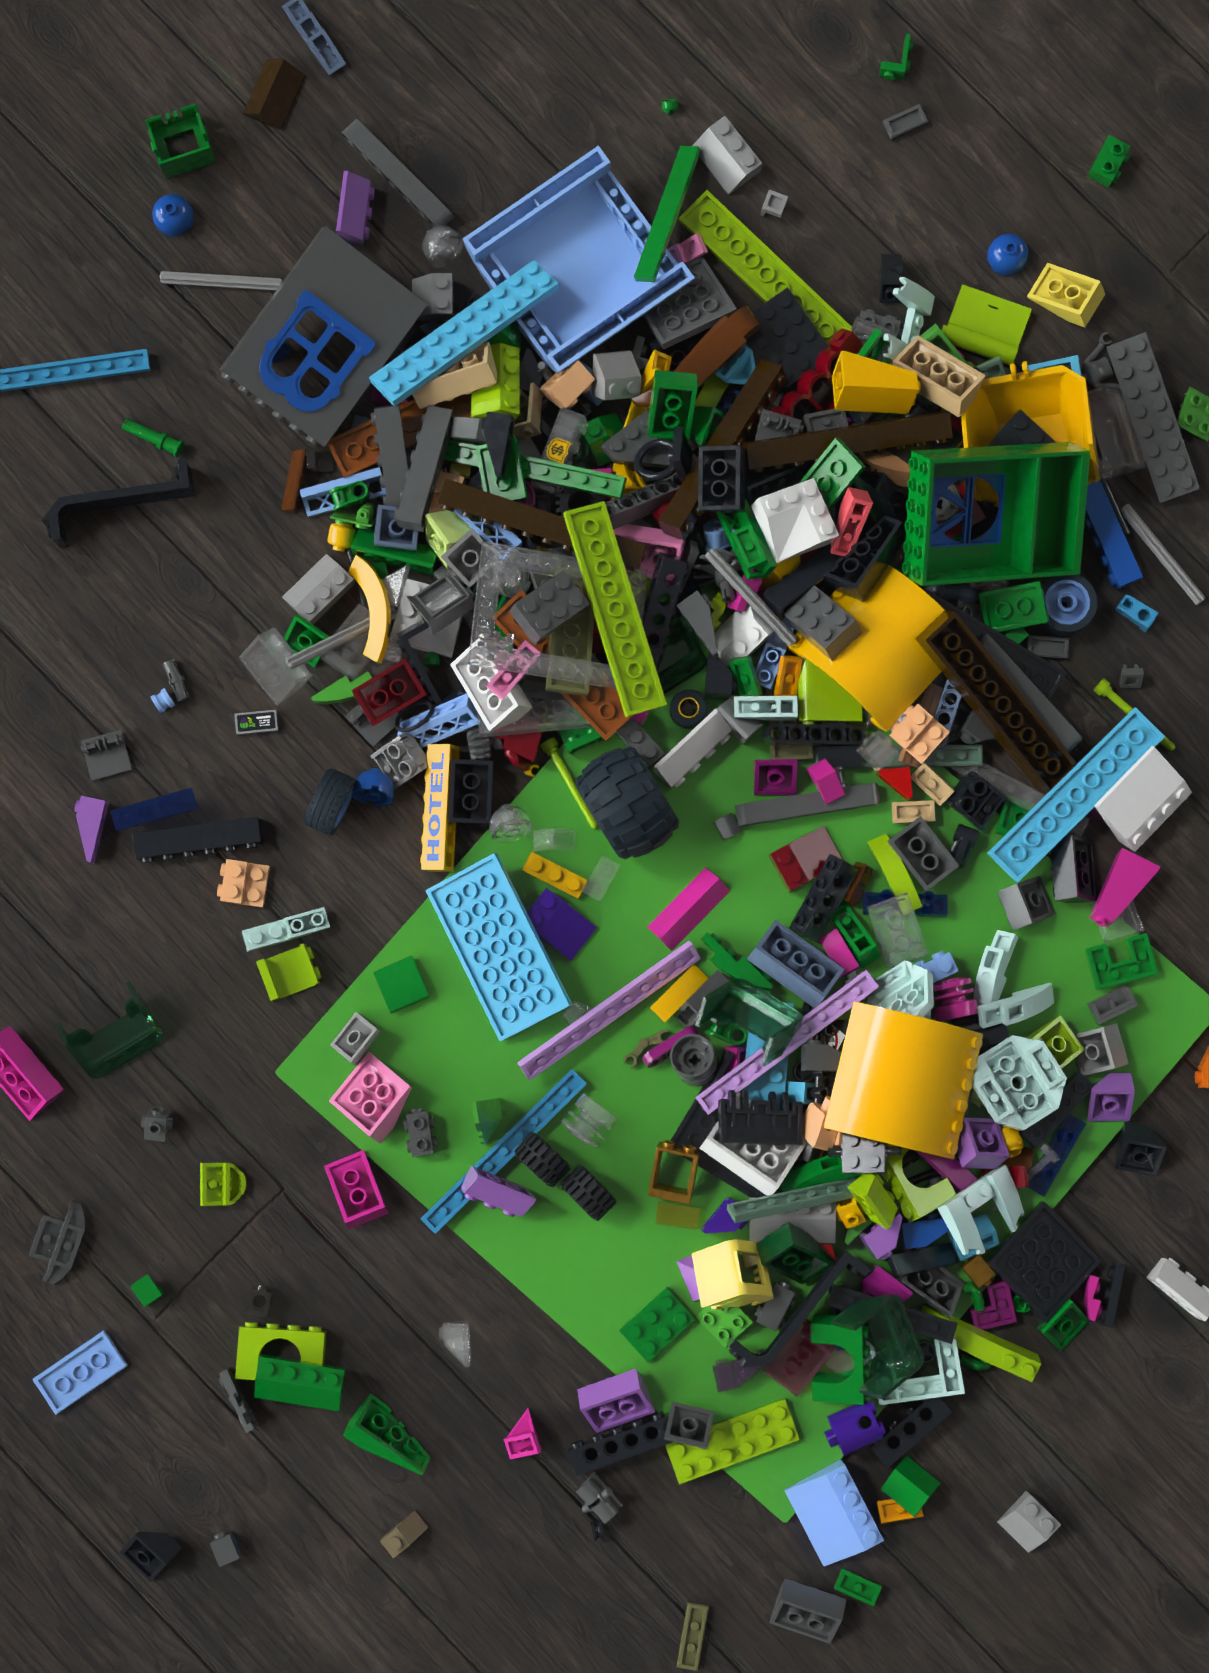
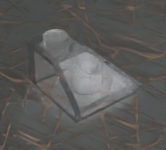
M404 566L382 579L388 593L390 607L395 609L400 607L410 566Z
M469 1320L443 1322V1327H439L440 1340H444V1346L465 1367H470L472 1358Z

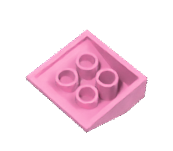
M368 1052L329 1102L369 1137L381 1144L394 1128L412 1087L372 1053Z

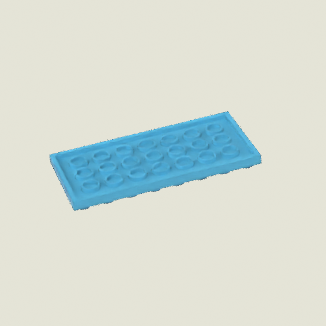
M493 853L425 890L499 1041H503L572 1005L498 853Z

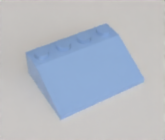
M841 1459L784 1490L823 1566L864 1552L884 1541Z

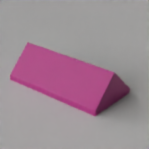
M705 867L647 928L672 951L730 891L717 876Z

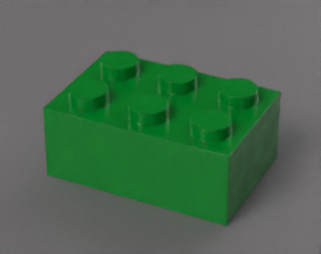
M655 370L647 421L648 437L673 439L674 428L683 427L689 441L698 388L697 374Z

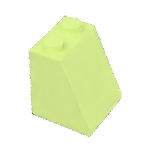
M444 510L428 513L425 515L426 540L448 569L450 568L441 556L471 528L455 512ZM474 515L473 519L469 518L472 522H481L476 515ZM483 527V533L486 536H491L489 529Z

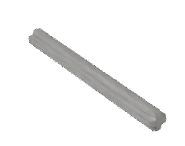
M162 271L160 273V282L162 284L276 291L283 282L281 278Z
M1130 504L1122 507L1120 510L1123 517L1196 605L1200 604L1205 599L1203 593Z
M714 548L710 549L705 557L787 646L793 645L797 637Z
M390 607L391 620L396 618L397 611L394 607ZM370 617L288 657L286 664L290 669H294L369 632Z

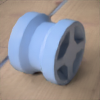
M165 688L158 695L150 696L161 714L167 708L176 706Z

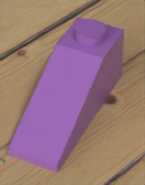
M81 796L80 800H77L75 804L76 818L86 860L89 863L95 864L109 803L104 800Z

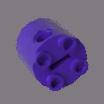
M865 1399L864 1405L854 1404L827 1416L831 1429L824 1431L831 1448L839 1445L843 1456H847L884 1440L883 1435H885L886 1431L882 1422L876 1421L874 1415H876L877 1411L872 1401L867 1402ZM861 1419H868L871 1426L868 1429L860 1427L859 1421Z

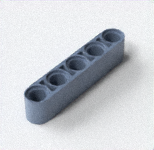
M948 679L934 717L939 722L941 715L948 714L950 716V722L942 725L950 733L936 748L939 750L945 748L948 744L963 699ZM950 694L957 696V701L953 705L946 703V698Z

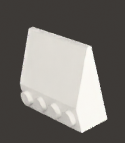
M1151 746L1094 806L1117 840L1135 852L1188 798L1192 791L1185 780L1160 752Z
M739 1092L736 1094V1109H740L741 1093ZM717 1121L700 1149L768 1196L773 1195L779 1188L807 1144V1141L803 1138V1145L800 1146L719 1143V1125Z

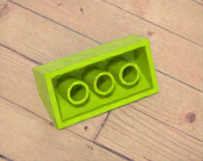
M504 343L493 344L490 346L497 369V383L489 388L483 387L471 393V418L483 419V417H486L487 411L509 414L516 420L520 414L519 348Z

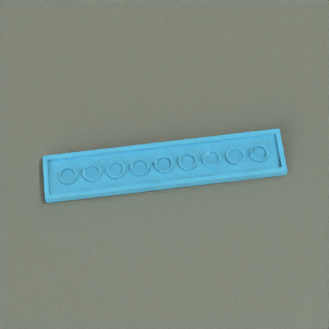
M535 260L531 261L369 377L370 382L395 407L560 289L559 283Z
M1136 707L1133 708L987 854L1018 883L1095 807L1094 805L1151 746L1155 747L1165 736Z

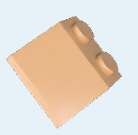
M576 361L560 373H555L540 390L546 398L559 408H571L577 403V397L581 393L585 394L591 389V383L595 378L580 361Z

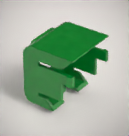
M196 104L180 108L182 117H179L177 110L173 111L174 116L170 117L169 113L165 114L166 122H163L161 115L145 120L152 141L150 143L152 151L157 155L159 166L165 179L216 162L207 136L206 126L203 125ZM194 131L199 149L170 158L165 140Z

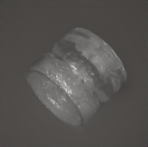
M583 1093L575 1103L581 1111L579 1115L572 1111L568 1112L569 1115L575 1118L573 1123L566 1118L561 1122L565 1124L571 1134L584 1144L597 1148L599 1143L592 1139L593 1136L597 1135L603 1140L605 1137L599 1131L600 1127L611 1130L618 1119Z

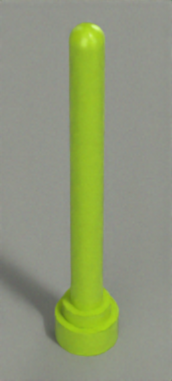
M1103 678L1093 691L1099 696H1107L1128 714L1133 708L1112 691L1111 683ZM1166 736L1160 741L1169 751L1175 749V744Z
M553 737L540 745L541 749L553 759L591 828H598L599 825L581 797L574 779L557 751L559 749L556 739Z

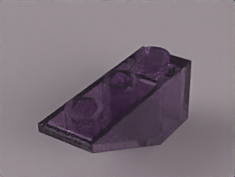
M767 1348L757 1350V1353H761L765 1351ZM728 1358L716 1360V1364L711 1366L717 1391L722 1392L739 1388L764 1365L741 1368L739 1366L740 1361L737 1358L732 1361H728Z

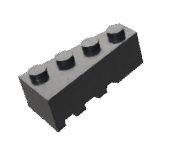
M884 515L865 533L866 537L860 542H856L846 556H841L831 570L827 569L823 573L830 588L862 602L866 599L906 540V531L903 523L887 515Z

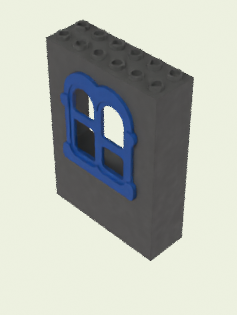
M322 227L220 367L221 377L231 384L236 382L240 385L238 390L250 397L252 394L255 396L257 404L264 409L271 408L273 410L272 415L280 421L284 422L287 420L290 423L288 427L301 435L303 432L306 434L307 437L305 439L312 445L325 447L370 385L369 377L383 367L428 304L328 227ZM308 310L315 313L328 325L316 343H311L295 330V326ZM335 332H340L352 341L356 347L339 372L334 373L317 360V356ZM287 338H292L304 347L308 354L291 376L281 377L273 371L272 359ZM310 367L317 370L330 381L326 390L316 398L305 396L300 389V380Z

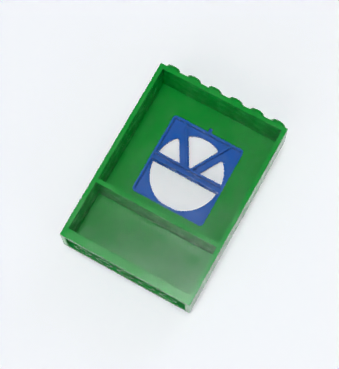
M1071 442L911 451V458L909 459L910 478L907 482L909 494L906 502L907 520L905 522L906 541L903 544L905 552L902 564L903 575L921 586L1080 574L1090 450ZM965 478V498L963 500L948 491V487L954 482ZM975 478H980L987 481L995 489L998 496L999 509L992 526L983 535L971 540ZM940 497L963 509L938 526L936 507ZM963 520L961 541L950 539L944 534L945 531Z

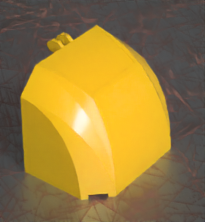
M1027 361L1022 362V370L1024 372L1016 373V365L1013 363L1010 364L1011 374L986 378L972 404L961 415L964 448L986 447L1005 424L1021 409L1057 443L1071 442L1090 450L1088 486L1092 482L1097 483L1100 480L1091 407L1084 377L1063 365L1029 371ZM975 478V500L979 502L986 500L994 503V507L999 508L995 489L987 481Z

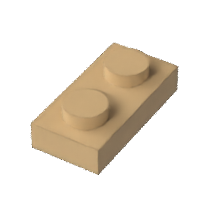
M925 761L911 775V779L939 806L955 791Z
M934 800L891 803L893 824L912 823L920 816L925 822H935Z

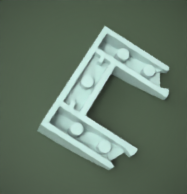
M905 277L899 278L904 286L901 289L894 288L893 295L908 307L902 338L899 340L890 334H884L883 340L890 343L888 353H884L883 357L891 364L917 335L919 336L920 328H922L924 323L923 315L931 316L935 298L928 290Z
M1006 1165L993 1169L937 1207L963 1255H967L971 1249H976L977 1255L985 1253L971 1212L991 1198H993L1011 1232L1017 1230L1018 1226L1016 1223L1019 1217L1024 1216L1018 1191Z
M953 1338L952 1344L934 1339L940 1374L898 1380L891 1339L885 1341L887 1346L876 1353L872 1350L871 1355L879 1405L965 1394L956 1339Z

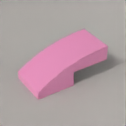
M694 234L682 243H676L668 248L678 264L682 261L684 264H687L708 253L700 234Z

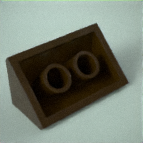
M267 59L243 115L281 130L305 74L284 59Z

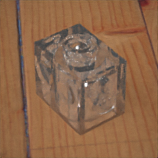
M880 730L873 732L869 737H865L863 743L856 749L875 771L889 766L891 760L899 753V750L893 745V740L889 736L884 735Z

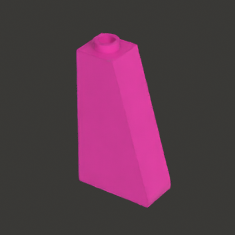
M1122 848L1113 861L1089 918L1094 920L1099 926L1109 927L1159 871L1160 866Z

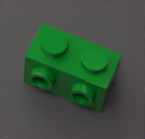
M1108 135L1087 177L1108 188L1112 182L1116 183L1121 174V171L1118 170L1120 165H1125L1131 155L1127 153L1130 145Z

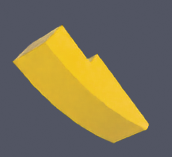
M693 964L650 1009L665 1023L709 978Z

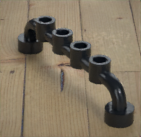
M807 1002L803 1003L802 1011L804 1015L814 1009ZM831 1024L817 1033L818 1040L822 1045H828L826 1044V1036H831L833 1033V1026ZM812 1071L815 1081L810 1094L813 1102L821 1104L822 1100L829 1094L828 1089L823 1087V1078H828L830 1072ZM802 1106L803 1115L808 1106Z

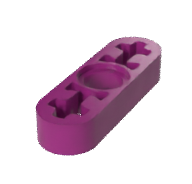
M693 1025L688 1026L644 1054L642 1059L647 1067H655L668 1059L672 1046L682 1036L689 1034L699 1035Z

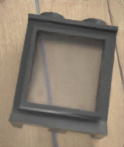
M449 570L447 574L414 596H406L413 611L418 612L421 620L428 623L434 635L475 608L472 600L474 598L472 591L468 587L464 588L458 575L453 576Z

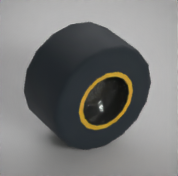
M683 690L672 698L670 716L679 727L685 729L695 728L705 719L707 703L699 692Z

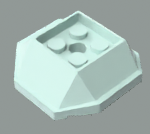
M905 960L874 979L879 987L871 993L866 1004L931 1019V1009L934 1007L933 974L928 970Z
M1012 1035L978 1056L972 1087L995 1123L1023 1131L1059 1108L1067 1077L1044 1041ZM1013 1078L1019 1081V1089L1012 1085Z

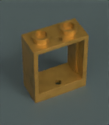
M669 1140L659 1141L656 1148L648 1196L690 1204L701 1150L696 1149L692 1145H684V1147L675 1145V1142ZM663 1152L693 1158L688 1189L657 1183Z

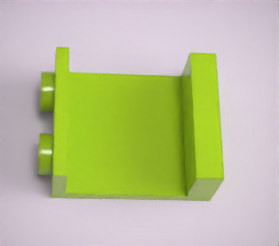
M303 943L297 948L271 958L256 961L270 1001L274 1002L320 984L319 979L322 976L318 966H313L311 959L314 958L310 946L306 947V944Z

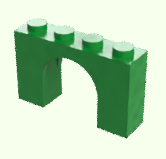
M814 1314L811 1321V1343L831 1344L844 1348L852 1356L854 1367L845 1373L815 1372L812 1380L813 1401L864 1405L866 1397L870 1396V1384H867V1378L870 1376V1365H866V1358H869L870 1346L866 1345V1339L869 1338V1326H866V1317Z

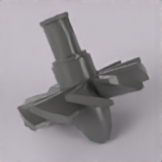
M721 548L715 549L741 578L745 575L733 548L730 552ZM705 555L699 556V559L710 563L693 566V569L704 571L693 575L694 579L709 578L700 584L699 587L708 586L716 581L717 585L713 590L718 591L721 589L722 601L724 603H731L730 597L734 601L736 599L734 587L712 565Z

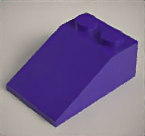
M547 888L527 912L538 936L570 961H572L597 928Z

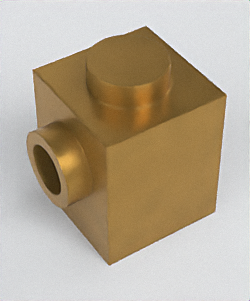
M980 1254L972 1256L960 1267L978 1288L981 1286L985 1288L993 1282L992 1277L996 1274L986 1263L989 1259H983Z

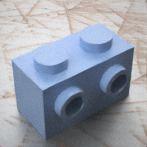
M943 950L932 955L933 960L925 963L923 959L914 963V965L926 969L933 974V983L958 972L950 952L944 954Z

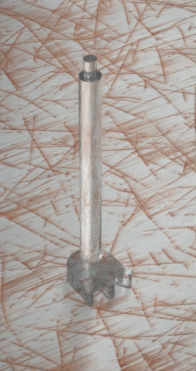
M1045 1142L1040 1146V1149L1046 1156L1028 1172V1182L1050 1161L1056 1163L1060 1160L1059 1156ZM994 1204L990 1207L991 1210L987 1214L991 1216L993 1213H996L999 1210L997 1205Z

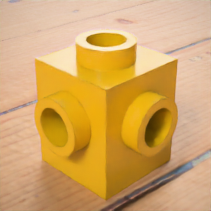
M855 1198L836 1201L837 1219L839 1222L843 1221L847 1229L867 1222L866 1213Z

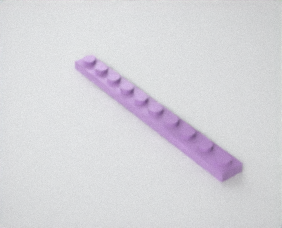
M690 941L683 944L517 1062L526 1078L530 1081L700 960L701 958Z
M865 970L695 1098L709 1115L718 1108L719 1099H728L727 1094L729 1090H735L737 1094L852 1008L853 1002H860L879 986L868 971Z

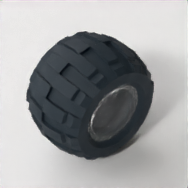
M628 746L623 750L617 748L604 753L591 761L582 770V775L576 778L575 785L610 845L618 857L626 860L631 856L636 858L652 852L662 846L673 835L672 831L679 828L677 816L639 753L633 747Z

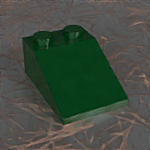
M789 1222L781 1225L780 1228L756 1243L763 1266L802 1285L834 1264V1260L801 1228Z

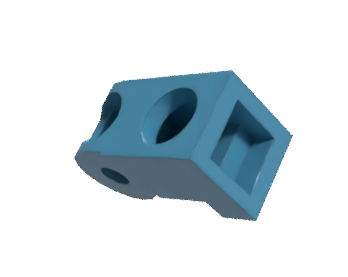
M1125 595L1115 608L1119 614L1139 626V629L1145 633L1158 615V612L1129 595Z

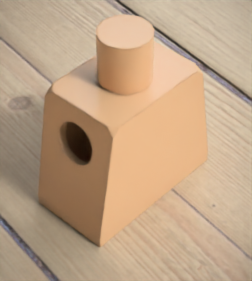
M826 1096L822 1104L810 1103L803 1115V1138L813 1148L828 1151V1148H833L838 1131L824 1128L831 1099L830 1096Z

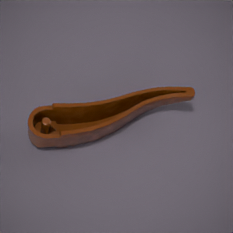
M743 306L729 318L723 316L697 343L674 372L697 374V387L699 388L747 346V339L760 328V322L748 306ZM652 389L631 399L637 407L650 406Z

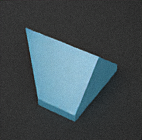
M746 346L715 375L725 383L745 385L756 368L753 351Z

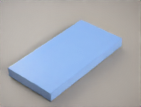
M103 1330L32 1380L56 1415L121 1371L128 1364L107 1332Z

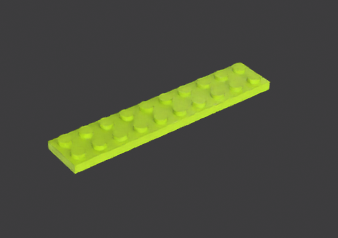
M708 190L678 218V221L693 235L700 234L706 248L764 303L788 287L828 346L833 335L841 328L854 332L855 329Z
M605 501L565 511L563 513L625 717L666 706L667 703Z

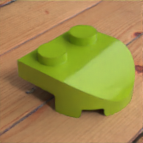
M721 592L717 593L715 598L712 599L711 605H709L715 631L721 624L718 620L726 606V603L722 601Z
M200 1163V1206L232 1205L244 1194L246 1189L245 1175L236 1165L231 1163Z

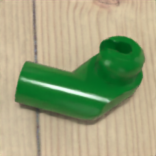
M972 1281L964 1283L962 1293L965 1295L971 1294L975 1311L984 1310L985 1305L980 1289Z
M966 1354L963 1355L960 1364L975 1371L989 1370L992 1367L990 1363L974 1359Z

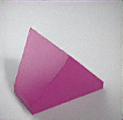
M529 1408L524 1412L509 1435L504 1438L510 1459L538 1454L542 1450Z

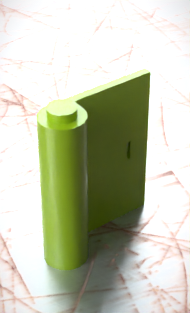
M962 284L948 325H943L941 331L953 346L989 359L999 356L1002 363L1010 366L1015 360L1018 346L1032 309Z
M801 657L803 662L798 684V722L802 724H815L819 721L862 722V705L829 675L804 657Z

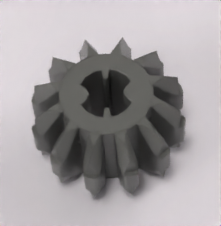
M475 726L467 729L466 735L471 760L485 761L490 759L491 748L487 728L485 726Z

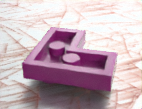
M1003 1280L992 1282L987 1286L990 1304L985 1305L984 1310L975 1311L974 1308L970 1309L973 1326L982 1330L1017 1322L1010 1288Z

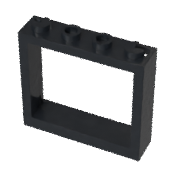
M471 610L464 614L463 617L475 639L487 640ZM420 620L397 633L399 640L396 642L401 651L406 650L409 658L406 660L411 669L416 668L419 673L417 679L422 687L426 686L429 694L426 696L433 705L439 706L457 698V689L440 698L412 649L408 639L429 628L426 621Z

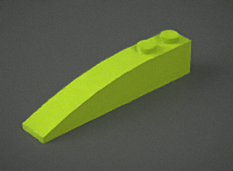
M926 1304L921 1306V1312L958 1323L954 1339H956L959 1349L1033 1382L1041 1366L1037 1353L953 1316L948 1318L937 1309Z

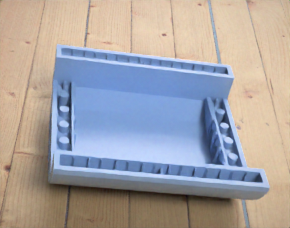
M599 146L462 239L470 257L491 290L533 260L559 283L560 289L513 321L535 352L556 373H560L695 279L682 261L678 264L669 250L666 249L656 281H635L634 274L651 226L610 171V161Z

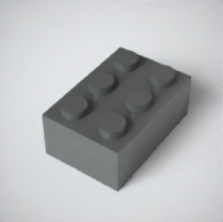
M563 570L516 602L509 612L535 646L583 613L590 603L565 570Z
M815 585L784 613L790 626L831 661L862 633L856 619Z

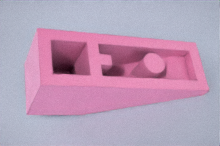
M525 640L486 687L503 700L537 662L542 653Z

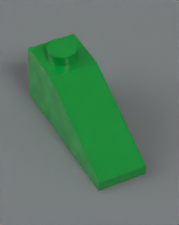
M846 901L841 902L832 917V921L858 962L864 968L881 958L878 947Z

